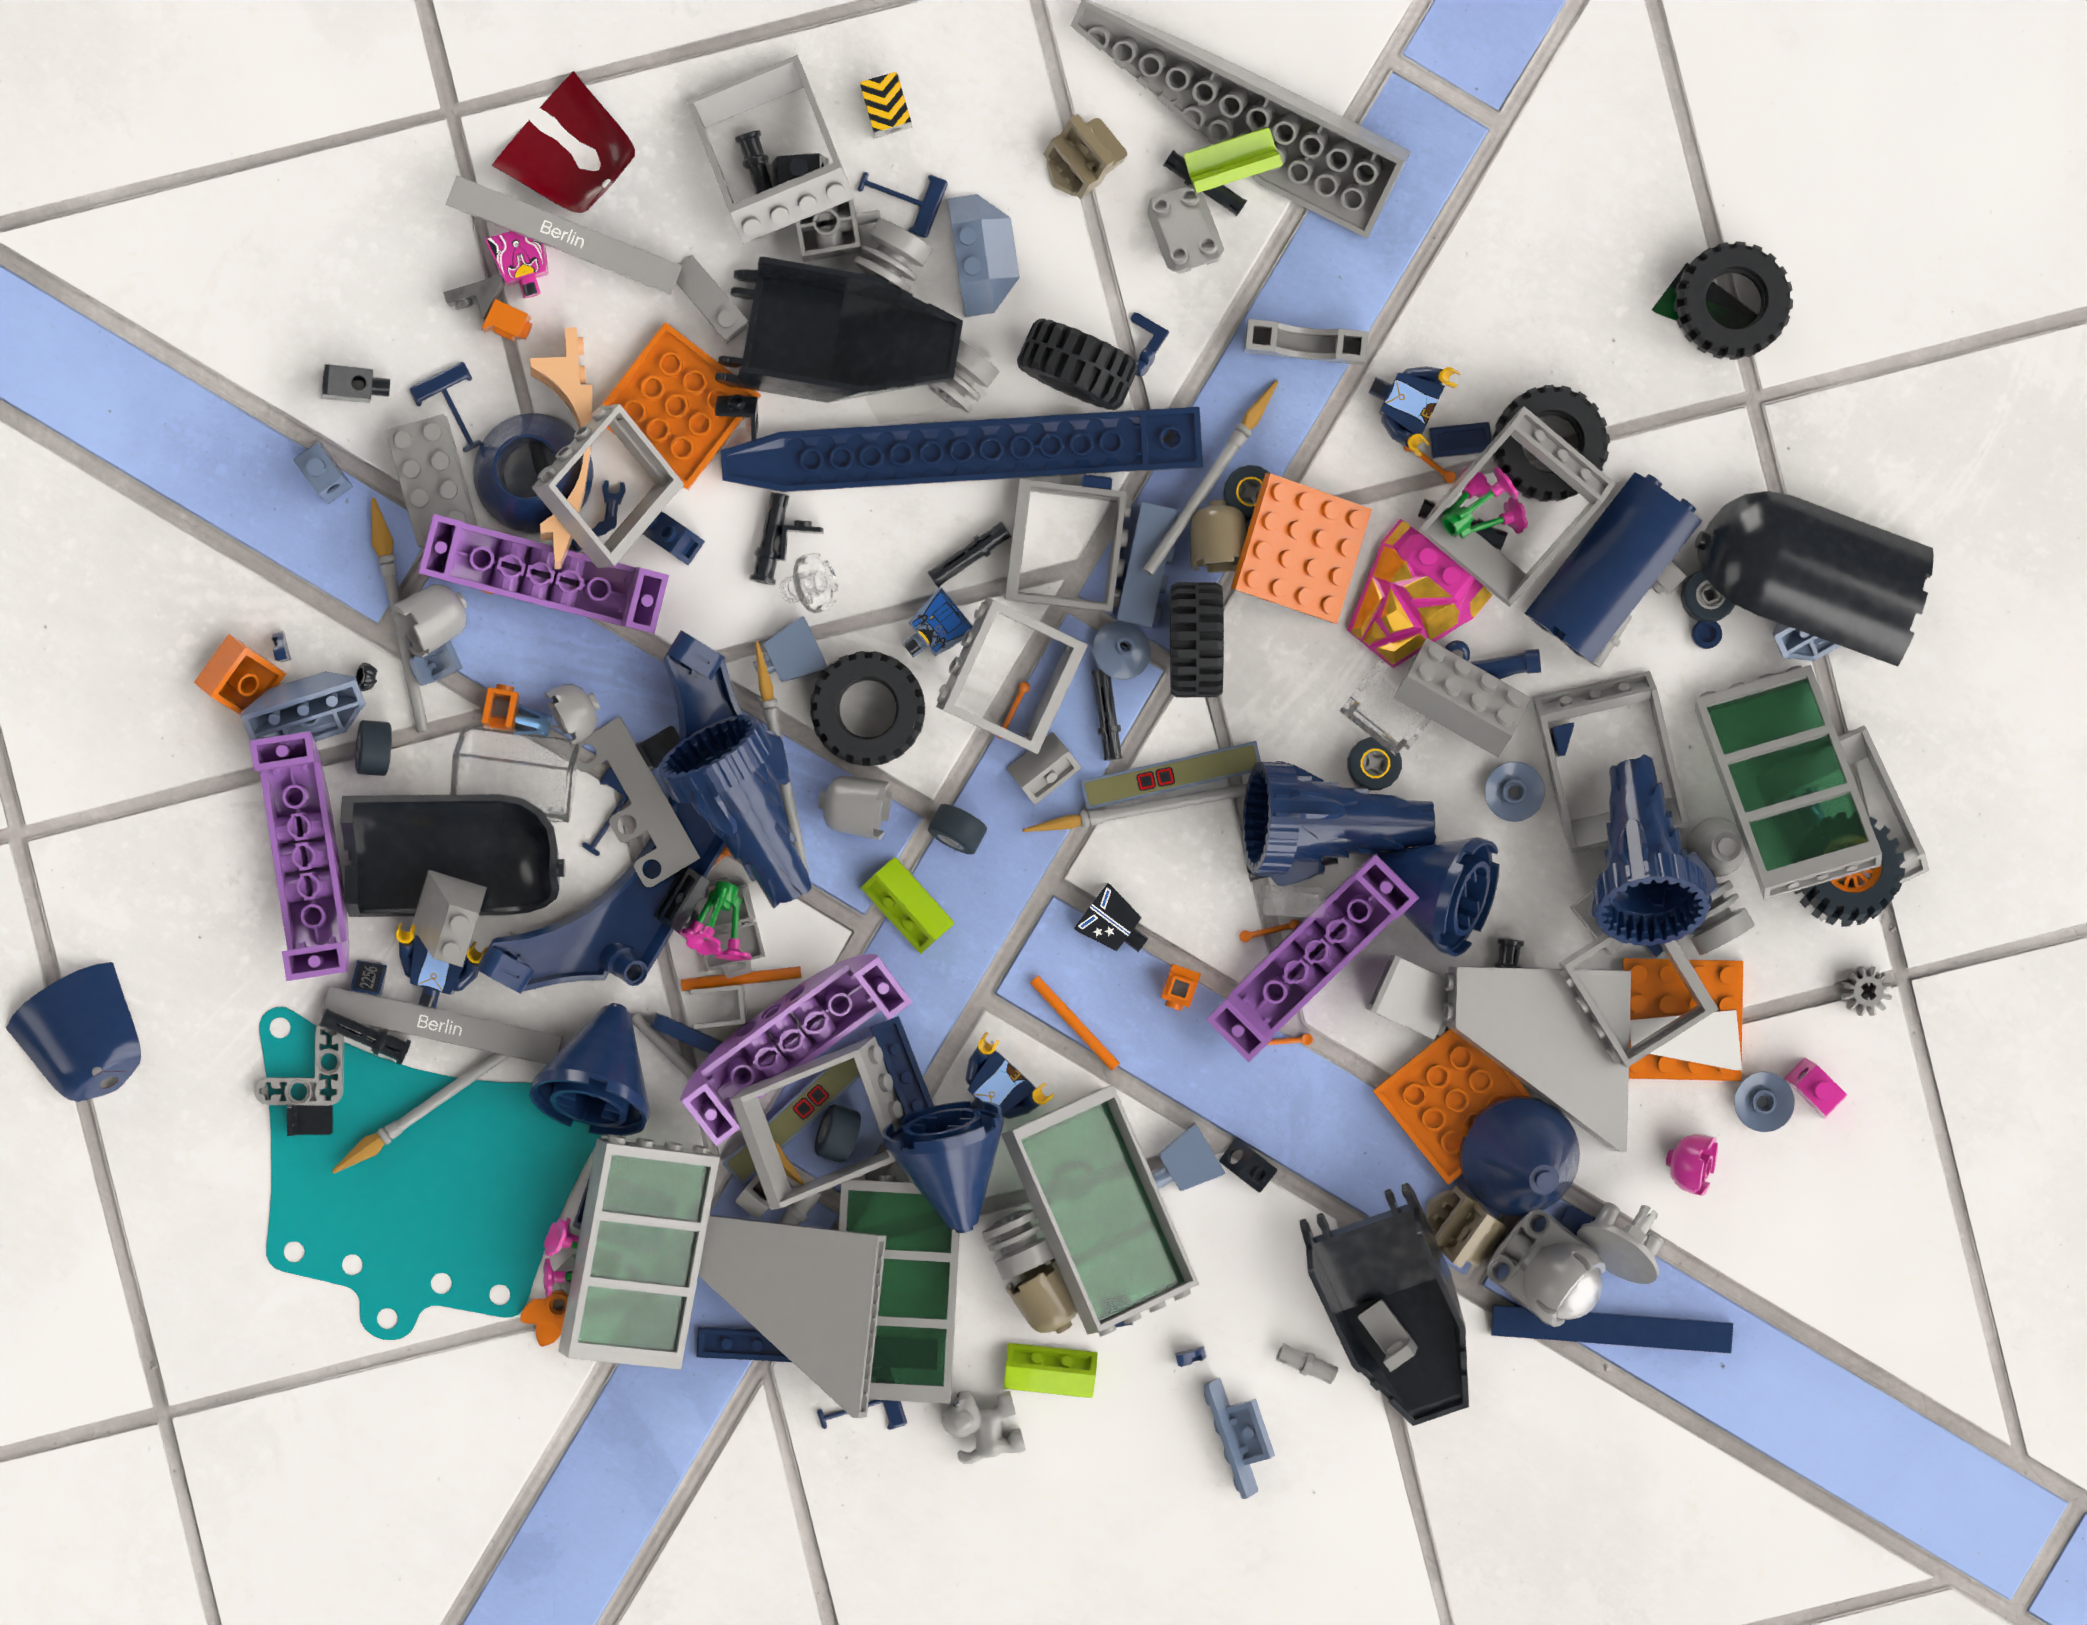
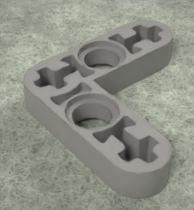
M318 1024L315 1031V1078H264L255 1086L254 1092L257 1100L266 1105L329 1106L338 1103L343 1097L344 1036L341 1034L332 1036V1045L338 1043V1050L333 1048L321 1050V1043L324 1045L328 1044V1036L322 1034V1029H325V1027H320ZM326 1053L334 1054L338 1060L336 1068L331 1071L323 1068L321 1063L322 1057ZM321 1074L328 1076L338 1074V1080L331 1079L332 1089H337V1095H333L331 1100H327V1096L321 1093L322 1089L327 1088V1079L321 1080ZM267 1082L271 1083L272 1088L281 1089L283 1088L282 1082H286L284 1091L286 1101L281 1100L283 1094L271 1095V1100H269L266 1094L261 1093V1089L267 1087ZM295 1083H302L307 1088V1095L303 1100H296L291 1095V1088Z

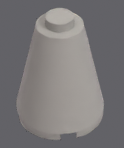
M1721 817L1708 818L1698 823L1691 830L1686 844L1688 855L1691 852H1696L1712 871L1714 877L1727 876L1736 871L1743 863L1747 853L1737 825L1731 820Z

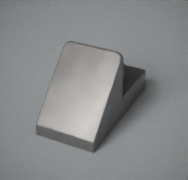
M498 275L443 293L446 303L450 307L455 306L456 310L472 306V301L477 299L482 318L486 320L495 299L498 300L506 283L502 275Z

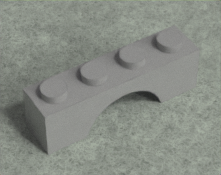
M1248 319L1244 353L1364 365L1366 362L1369 332L1348 329H1312L1290 326L1280 322Z

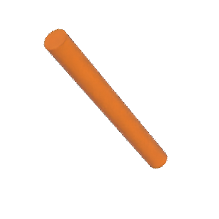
M801 967L751 971V973L728 979L725 974L681 979L682 991H688L692 989L802 978Z
M1039 975L1030 982L1033 988L1111 1071L1120 1064Z

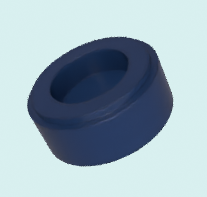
M1698 621L1691 631L1692 641L1702 649H1710L1717 646L1722 639L1721 626L1716 621L1710 623Z

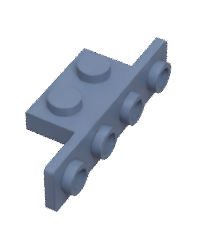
M1217 1378L1204 1385V1398L1214 1416V1427L1221 1437L1224 1446V1457L1231 1466L1234 1475V1486L1240 1493L1241 1498L1247 1499L1258 1492L1250 1464L1271 1459L1275 1456L1256 1398L1229 1405L1220 1378Z

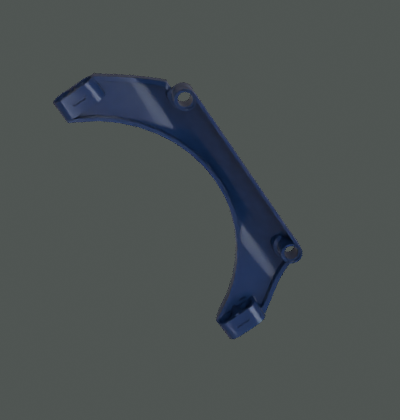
M680 630L663 658L677 702L679 743L709 724L742 714L724 660L725 657ZM670 795L668 802L700 856V859L691 863L688 867L706 878L724 849L725 844L717 834L712 832L706 820L699 816L691 803H677ZM650 837L636 860L602 895L565 919L544 928L519 935L493 939L476 969L520 994L523 991L559 983L606 980L609 973L617 976L630 986H638L646 979L648 972L674 931L655 918L653 914L678 872L653 887H646L642 883L634 868V864L638 859L657 848ZM654 859L646 861L642 868L643 874L649 879L657 878L661 873L660 863Z

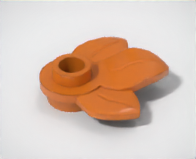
M564 1290L552 1291L550 1297L545 1299H533L521 1313V1322L536 1324V1336L541 1347L554 1343L561 1336L568 1294ZM561 1299L564 1301L565 1307L563 1310H557L554 1307L555 1300Z

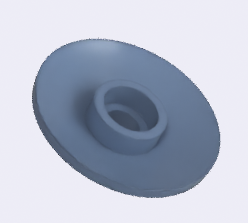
M1115 621L1106 624L1097 632L1092 644V653L1097 666L1102 672L1115 679L1127 680L1138 676L1145 670L1150 661L1151 647L1148 638L1140 628L1133 624ZM1120 643H1125L1129 647V651H1123L1120 648Z
M1507 762L1498 766L1491 772L1485 784V799L1488 807L1496 816L1506 821L1518 822L1532 817L1540 809L1544 801L1545 787L1540 774L1533 767L1522 762ZM1511 786H1516L1519 789V795L1515 798L1508 794Z
M1759 1072L1748 1076L1740 1083L1735 1093L1734 1106L1738 1118L1745 1126L1758 1132H1772L1783 1127L1789 1121L1794 1111L1795 1098L1790 1085L1782 1077L1774 1073ZM1761 1096H1765L1768 1099V1104L1765 1107L1758 1105V1099Z

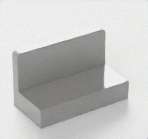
M1050 733L1045 737L1038 754L1031 751L1026 752L1007 768V771L1033 804L1036 805L1082 767L1055 733Z

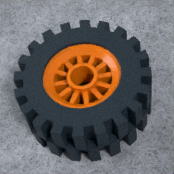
M1838 813L1833 820L1829 816L1823 819L1819 825L1816 824L1798 846V851L1794 854L1792 863L1794 864L1838 851V849L1841 850L1867 842L1857 814L1853 813L1847 819L1846 813ZM1869 817L1882 852L1881 866L1794 891L1795 895L1803 892L1804 897L1800 903L1804 908L1809 904L1815 908L1811 915L1817 919L1822 913L1827 915L1825 923L1834 925L1840 919L1842 927H1850L1854 921L1857 922V925L1864 924L1870 917L1874 919L1894 899V896L1902 886V883L1899 882L1905 876V868H1900V865L1905 861L1904 853L1896 854L1895 852L1900 843L1897 838L1890 841L1886 837L1891 830L1885 825L1881 830L1874 827L1878 820Z

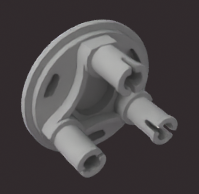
M1605 1202L1594 1222L1591 1221V1223L1584 1224L1578 1230L1577 1237L1600 1255L1605 1263V1270L1627 1281L1639 1284L1652 1283L1659 1275V1267L1655 1255L1664 1241L1659 1235L1648 1232L1654 1220L1658 1217V1213L1655 1210L1648 1214L1651 1207L1641 1205L1631 1225H1626L1624 1229L1614 1227L1613 1224L1621 1213L1620 1209L1613 1203Z

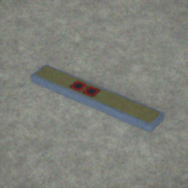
M1253 741L1081 780L1087 810L1248 774L1251 773L1256 762H1261L1257 742Z
M854 1058L823 1070L767 1122L774 1142L781 1149L860 1078ZM746 1142L722 1163L742 1185L757 1173Z

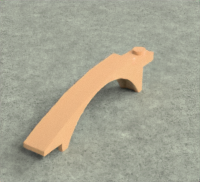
M577 327L565 328L566 357L530 358V371L532 377L547 385L564 401L573 414L578 427L581 428L592 419V384L580 385L586 384L585 366H579L578 356L584 355L583 337H577ZM592 444L584 452L578 481L567 499L578 514L580 513L585 495ZM553 514L540 524L541 541L553 540L555 569H561L569 550L572 536Z

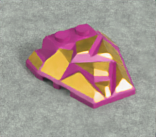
M1400 519L1380 543L1378 553L1368 574V579L1347 631L1390 667L1395 668L1416 655L1427 638L1436 642L1464 623L1472 620L1492 597V593L1423 534Z

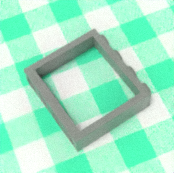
M620 404L601 405L592 413L591 416L593 418L590 422L575 432V439L570 445L563 447L556 454V461L539 473V480L532 487L597 568L615 566L684 485L682 480ZM609 426L655 485L603 544L556 485L605 428Z
M1020 479L1005 600L1112 613L1113 606L1119 607L1121 589H1115L1117 577H1123L1125 559H1119L1120 547H1126L1128 530L1123 529L1124 517L1130 518L1132 500L1126 499L1127 492ZM1030 492L1117 502L1104 602L1018 592Z
M986 598L981 603L979 609L975 610L974 618L976 620L972 629H968L963 636L961 642L963 649L959 657L956 656L950 664L949 673L951 675L946 685L943 684L938 691L940 694L937 698L936 708L1038 754L1088 644L998 601ZM997 612L1066 645L1024 737L955 706Z
M1603 934L1559 962L1563 970L1559 973L1560 977L1568 988L1573 986L1578 994V997L1575 998L1576 1003L1584 1014L1589 1012L1594 1022L1590 1025L1599 1039L1604 1037L1610 1047L1606 1051L1615 1064L1620 1062L1621 1065L1628 1068L1719 1010L1676 940L1660 945L1697 1006L1626 1051L1574 969L1576 965L1613 943L1616 939Z

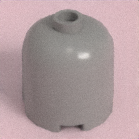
M434 584L392 605L395 611L390 613L400 638L406 635L413 645L409 650L416 657L423 658L457 637L466 626L465 609L467 608V603L459 592L455 594L453 590L445 585Z
M851 776L835 778L829 784L827 792L822 791L819 797L818 807L823 809L826 825L838 832L881 840L885 833L880 830L882 820L888 821L891 808L892 792H886L890 788L891 782Z

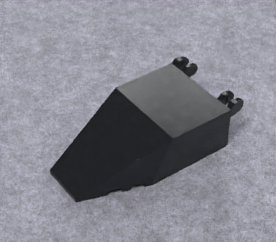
M759 257L758 270L740 269L734 271L733 277L735 279L749 283L756 282L755 290L741 287L731 288L730 294L732 296L746 300L753 299L743 358L724 355L720 356L718 363L725 367L739 368V374L717 373L715 380L720 384L829 403L954 379L963 320L930 303L927 304L913 297V294L905 290L902 291L888 284L886 280L879 276L769 257Z
M1405 1183L1401 1187L1402 1194L1408 1203L1407 1205L1398 1207L1394 1193L1391 1189H1388L1384 1193L1391 1210L1332 1231H1330L1324 1214H1316L1317 1224L1323 1234L1315 1237L1306 1218L1299 1220L1306 1246L1309 1277L1352 1367L1358 1373L1361 1372L1370 1381V1385L1376 1391L1380 1390L1388 1398V1402L1412 1426L1468 1408L1469 1392L1466 1328L1452 1274L1414 1190L1410 1184ZM1379 1300H1383L1418 1346L1413 1357L1391 1372L1383 1363L1386 1357L1385 1353L1358 1318L1360 1313Z

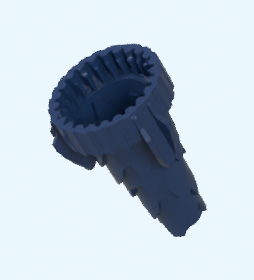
M741 714L731 716L694 732L665 755L658 766V774L672 799L677 801V803H691L699 816L706 820L712 832L723 840L734 859H739L751 881H757L772 908L777 907L780 903L790 902L810 891L812 888L810 878L792 843L796 839L788 827L787 817L780 803L779 794L774 783L786 785L790 781L784 744L776 732L766 730L762 722H759L752 715Z
M1643 754L1637 759L1622 761L1617 766L1612 765L1609 769L1611 822L1606 823L1608 850H1604L1607 869L1599 874V878L1594 882L1591 912L1598 926L1601 927V930L1606 935L1626 944L1651 946L1681 939L1685 935L1694 932L1697 927H1700L1711 908V895L1717 891L1718 886L1712 871L1696 852H1691L1687 855V849L1682 850L1679 827L1674 828L1672 811L1666 810L1662 782L1658 783L1652 758Z
M1283 761L1256 762L1251 770L1244 797L1242 833L1246 863L1251 872L1257 876H1270L1276 885L1285 886L1324 874L1325 866L1321 863L1322 857L1349 858V854L1374 855L1378 854L1380 850H1405L1404 847L1431 845L1436 840L1434 803L1432 801L1404 800L1393 795L1369 794V789L1339 787L1338 782H1324L1323 779L1306 770Z

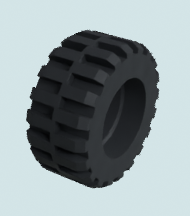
M1736 241L1734 244L1725 242L1703 251L1683 271L1680 276V282L1675 290L1676 301L1674 302V311L1678 313L1679 317L1676 321L1679 328L1683 327L1685 330V338L1690 343L1693 341L1697 344V349L1701 352H1709L1718 359L1727 357L1730 360H1737L1746 356L1750 357L1768 347L1782 334L1781 331L1790 319L1789 312L1793 308V299L1790 298V292L1793 289L1791 281L1787 282L1785 275L1787 272L1785 268L1777 265L1775 262L1777 258L1771 253L1765 254L1762 252V247L1755 244L1752 247L1747 246L1746 242ZM1723 274H1741L1751 280L1759 291L1761 298L1759 314L1751 324L1743 328H1726L1717 323L1708 312L1705 301L1708 287L1714 279Z
M1043 318L1038 319L1032 324L1017 358L1018 368L1039 382L1088 404L1090 403L1113 411L1123 405L1138 371L1137 361L1132 359L1130 355L1125 354L1124 351L1081 330Z
M1544 385L1540 388L1535 387L1527 390L1522 395L1516 397L1504 409L1495 425L1496 428L1492 435V440L1515 414L1525 406L1538 418L1551 415L1568 421L1578 436V452L1602 471V467L1607 461L1609 454L1607 448L1610 443V436L1606 432L1605 427L1607 423L1605 418H1601L1598 412L1599 408L1594 402L1591 404L1586 399L1587 396L1580 391L1576 393L1571 390V387L1563 385L1561 387ZM1509 436L1493 454L1494 462H1497L1498 467L1509 477L1516 490L1523 493L1522 496L1526 498L1539 499L1540 502L1554 500L1557 502L1579 494L1554 472L1543 471L1533 466L1526 458L1523 446L1512 436Z
M1177 582L1170 589L1171 694L1177 698L1218 697L1223 693L1224 673L1222 586L1216 582Z
M859 651L854 654L840 657L835 663L830 664L815 683L816 686L810 700V716L814 731L823 745L832 754L845 762L861 766L889 763L896 758L898 759L912 747L919 733H921L925 717V702L922 689L909 668L892 656L876 651ZM870 680L883 684L891 691L896 702V715L892 725L878 736L861 737L855 735L846 728L840 716L842 696L849 687L861 681Z

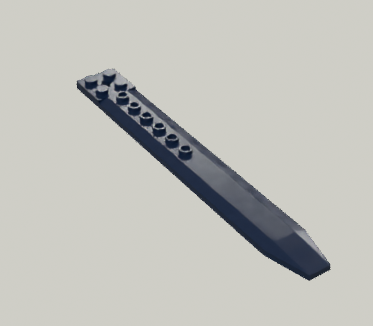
M1200 407L778 432L756 439V441H749L721 450L722 480L779 492H798L1203 468ZM1170 430L1174 431L1175 436L1180 437V441L1175 442L1174 447H1169L1168 443L1162 440V437H1166Z

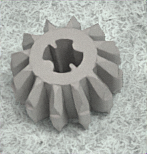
M1858 966V977L1853 972H1848L1846 975L1852 981L1851 984L1841 982V987L1849 989V993L1841 994V999H1852L1846 1008L1852 1010L1857 1006L1856 1012L1858 1016H1863L1866 1009L1869 1016H1875V1006L1884 1011L1886 1006L1881 1000L1892 999L1890 994H1884V989H1890L1892 984L1881 983L1885 979L1886 974L1881 972L1875 976L1876 967L1874 966L1868 968L1867 974L1863 966ZM1862 985H1871L1869 992L1872 995L1870 997L1863 996L1862 998Z

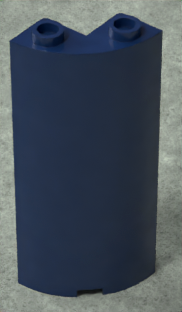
M1636 472L1633 473L1524 613L1543 631L1558 638L1577 656L1590 663L1595 660L1702 522L1694 514L1696 508L1690 502L1683 498L1680 501L1662 489V483L1650 474L1644 477Z

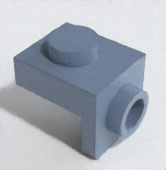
M451 641L423 658L413 656L409 659L412 674L420 686L437 682L463 668Z

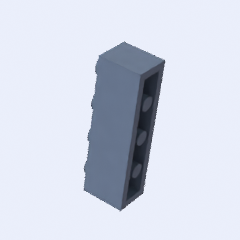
M1145 502L1141 503L1116 621L1146 628H1152L1153 622L1159 623L1162 605L1157 604L1159 593L1165 594L1169 576H1165L1163 573L1165 563L1172 564L1175 547L1172 546L1153 576L1146 574L1142 569L1177 519V509Z

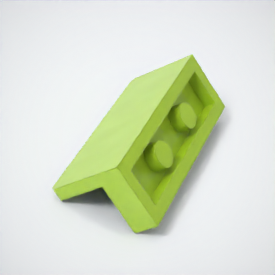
M1268 127L1184 154L1192 187L1196 193L1283 166L1280 154L1275 148L1271 130Z
M895 857L860 887L920 954L954 925V921Z
M1008 1343L1004 1389L1092 1398L1098 1352Z

